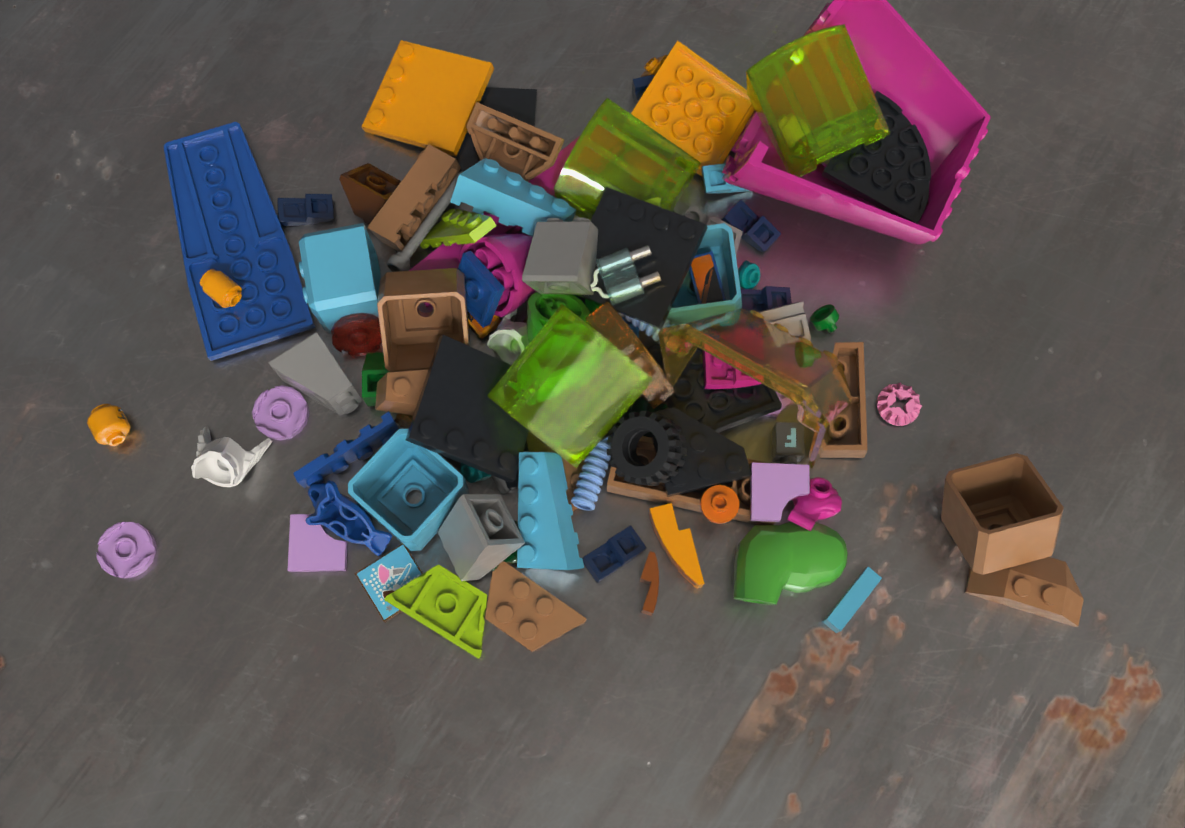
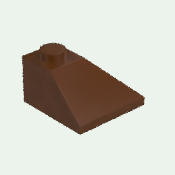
M370 163L345 172L339 178L354 215L363 219L368 225L401 183L397 178Z

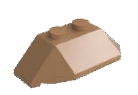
M476 102L466 126L480 161L484 158L495 160L501 167L521 175L527 182L555 164L565 141L560 137Z
M1046 557L984 575L973 572L970 568L965 593L1070 626H1079L1084 598L1067 563L1064 561Z

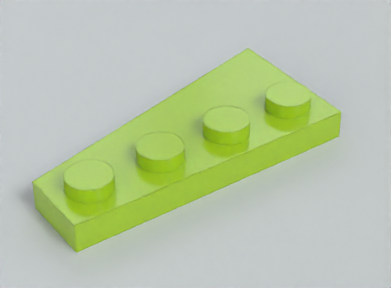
M453 208L442 215V221L429 231L420 246L422 249H426L430 245L433 248L439 247L441 242L445 246H451L454 243L458 245L476 243L497 225L490 216L460 209L455 210Z

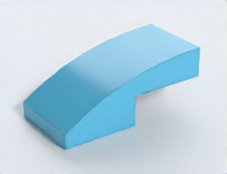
M725 164L701 167L705 193L750 191L728 184L722 180L724 176L722 171Z

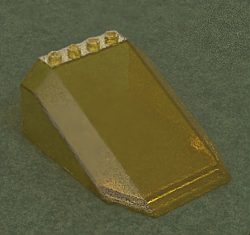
M743 308L661 328L658 335L668 386H674L699 347L784 395L797 404L798 412L796 419L804 426L818 433L808 463L809 467L813 469L852 403L843 366L838 361L837 356L826 350L821 352L814 348L813 344L806 338H796L789 334V331L784 326L777 323L772 325L765 321V318L757 311L750 310L749 312Z

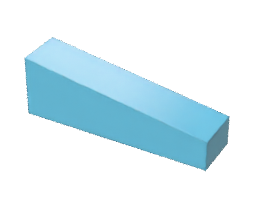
M866 567L822 622L835 633L841 632L882 577L870 567Z

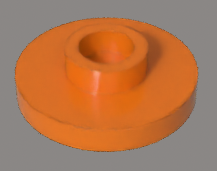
M712 486L704 492L701 498V511L713 523H727L738 513V496L727 486Z

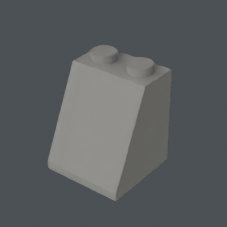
M548 218L547 222H537L522 281L540 294L593 295L594 291H592L590 284L594 281L593 274L596 267L597 227L586 218H574L573 222H563L559 218Z
M317 332L268 362L285 384L339 416L343 413L348 414L358 407V403L363 401Z
M463 494L459 497L438 530L443 547L447 551L454 565V570L461 581L480 580L525 544L501 494Z

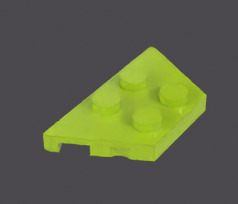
M438 564L385 597L384 600L476 658L479 659L481 657L487 594L466 581H461L458 576Z

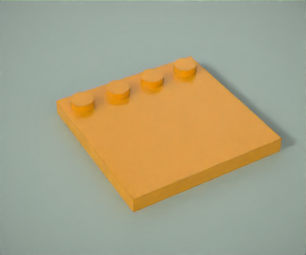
M401 40L361 127L367 133L422 148H427L430 144L440 151L456 157L468 131L466 126L476 102L480 103L494 71V66L491 62Z
M677 40L625 123L703 177L702 166L723 164L761 100Z

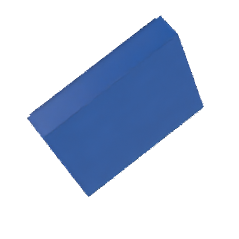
M470 250L463 253L458 269L464 273L467 311L482 327L490 325L505 287Z

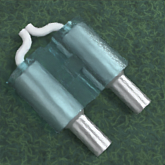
M644 246L632 252L626 247L597 259L598 269L594 271V281L590 284L592 291H597L601 297L609 298L611 304L616 305L644 294V287L661 281L658 271L642 278L637 273L634 261L651 255L649 246ZM598 273H600L604 281L607 294H604L599 287H594L598 282Z

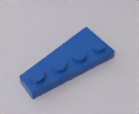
M390 412L381 416L383 422L377 426L372 427L368 424L359 430L360 434L357 439L344 440L337 444L333 449L334 453L329 456L328 453L322 454L294 472L293 474L297 482L303 488L310 487L313 484H321L324 481L323 478L331 473H341L349 467L348 464L357 459L361 461L370 457L374 453L373 450L384 445L399 429Z

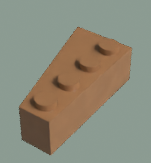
M429 144L419 154L415 164L367 228L382 243L401 252L458 174L461 167L457 160Z
M864 342L835 343L808 458H864L868 450Z
M428 370L386 373L377 382L375 410L414 415Z

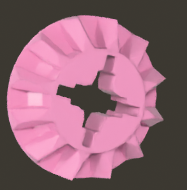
M901 382L889 384L879 393L877 398V409L880 416L886 422L896 426L912 423L919 416L922 407L919 394L913 391L912 386L903 385ZM895 396L899 400H908L903 406L904 410L900 407L890 408L896 401Z

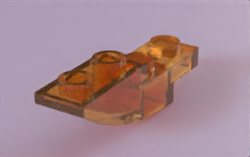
M605 302L585 318L614 360L621 365L650 407L655 409L675 393V390L663 375L664 372L609 302Z

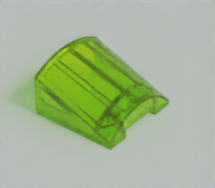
M845 24L824 28L802 36L773 51L746 71L747 95L788 173L801 177L816 170L817 164L862 143L867 146L890 135V130Z
M606 98L592 116L573 147L554 186L555 197L565 200L569 206L575 208L576 216L589 219L590 221L606 187L643 201L656 197L662 198L660 207L673 211L701 163L609 98Z
M561 304L487 396L527 430L577 468L654 379L609 340Z

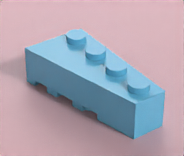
M487 158L459 174L450 201L460 206L461 202L473 206L472 211L483 215L484 212L497 216L499 217L498 222L506 226H521L522 232L532 237L537 222H547L548 218H559L563 222H572L576 213V209L569 206L565 200L555 198L542 187L527 182L521 175L510 172L501 167L495 160Z
M519 452L518 530L525 544L517 549V568L553 570L584 568L583 559L579 557L577 544H579L577 532L574 533L571 518L573 515L572 505L568 503L566 490L568 486L561 453Z

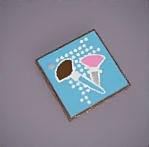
M403 543L355 573L385 623L402 612L384 600L385 597L423 574L412 554Z

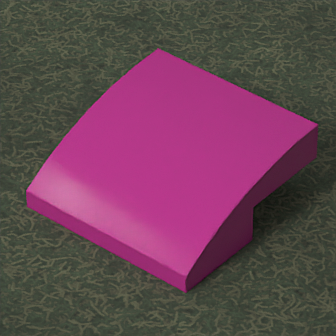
M733 331L731 336H703L705 389H730L763 384L760 332Z

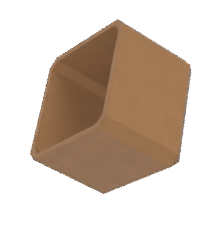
M459 269L386 272L380 279L377 306L385 368L388 371L428 370L438 340L442 335L470 346L464 273ZM423 302H427L433 306V310L424 313L418 309V306Z
M1015 453L949 471L945 478L941 520L972 571L984 575L1052 556L1057 542L1064 507L1029 458Z

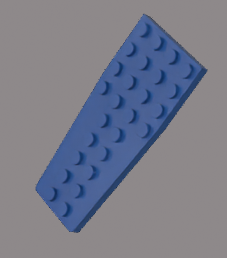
M233 122L165 143L164 153L187 283L207 357L213 361L316 328L310 307L304 299L303 284L295 257L279 222L278 215L241 125L238 122ZM210 269L222 271L241 286V300L233 307L223 308L203 292V287L200 286L202 276Z

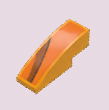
M672 503L650 508L648 512L649 518L662 549L682 576L696 589L701 588L704 585V580L690 528L678 529Z

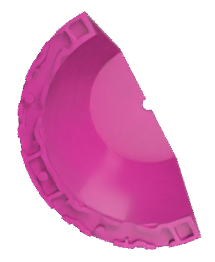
M833 0L825 5L800 39L801 43L797 49L788 57L787 60L791 64L785 61L766 89L765 97L759 102L731 149L736 155L734 158L730 155L727 157L722 171L724 173L722 180L728 184L915 245H921L928 241L934 242L943 232L941 226L952 212L951 204L962 190L960 184L971 170L969 164L980 150L978 145L988 132L986 127L991 116L887 0ZM876 91L890 98L903 110L902 114L912 125H916L929 155L931 166L929 198L919 222L916 224L883 211L823 177L822 173L825 166L814 159L811 151L812 142L801 152L797 149L793 150L775 134L777 129L775 123L784 114L788 116L793 113L811 129L810 133L815 135L818 128L829 121L842 120L854 125Z

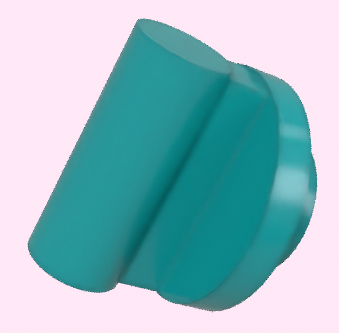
M745 260L738 269L740 287L752 289L760 281L761 275L758 265Z
M461 463L460 465L461 474L470 483L480 480L484 481L491 477L490 474Z

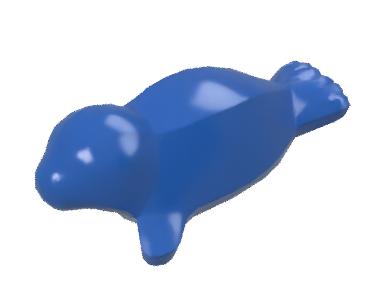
M328 481L327 483L313 484L309 487L308 495L315 512L306 518L305 521L308 525L326 526L346 541L366 545L377 556H380L385 551L392 535L385 531L376 530L364 508L355 500L341 494L335 482Z

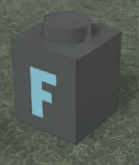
M776 422L772 428V461H780V464H797L805 456L804 423Z

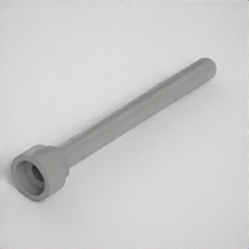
M463 171L456 175L401 252H397L396 255L393 254L387 261L386 266L392 272L409 270L411 256L449 205L458 176Z

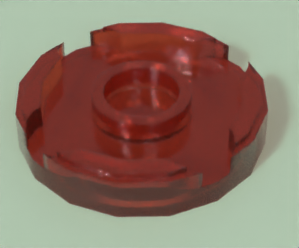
M356 313L342 317L334 323L331 329L333 346L342 353L343 350L352 356H364L367 353L376 352L382 344L379 318L366 313Z

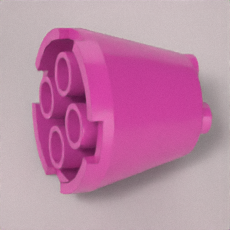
M528 234L484 235L476 243L464 244L460 251L459 264L463 253L471 250L505 287L494 314L496 316L503 317L514 312L532 294L537 292L522 281L533 238Z

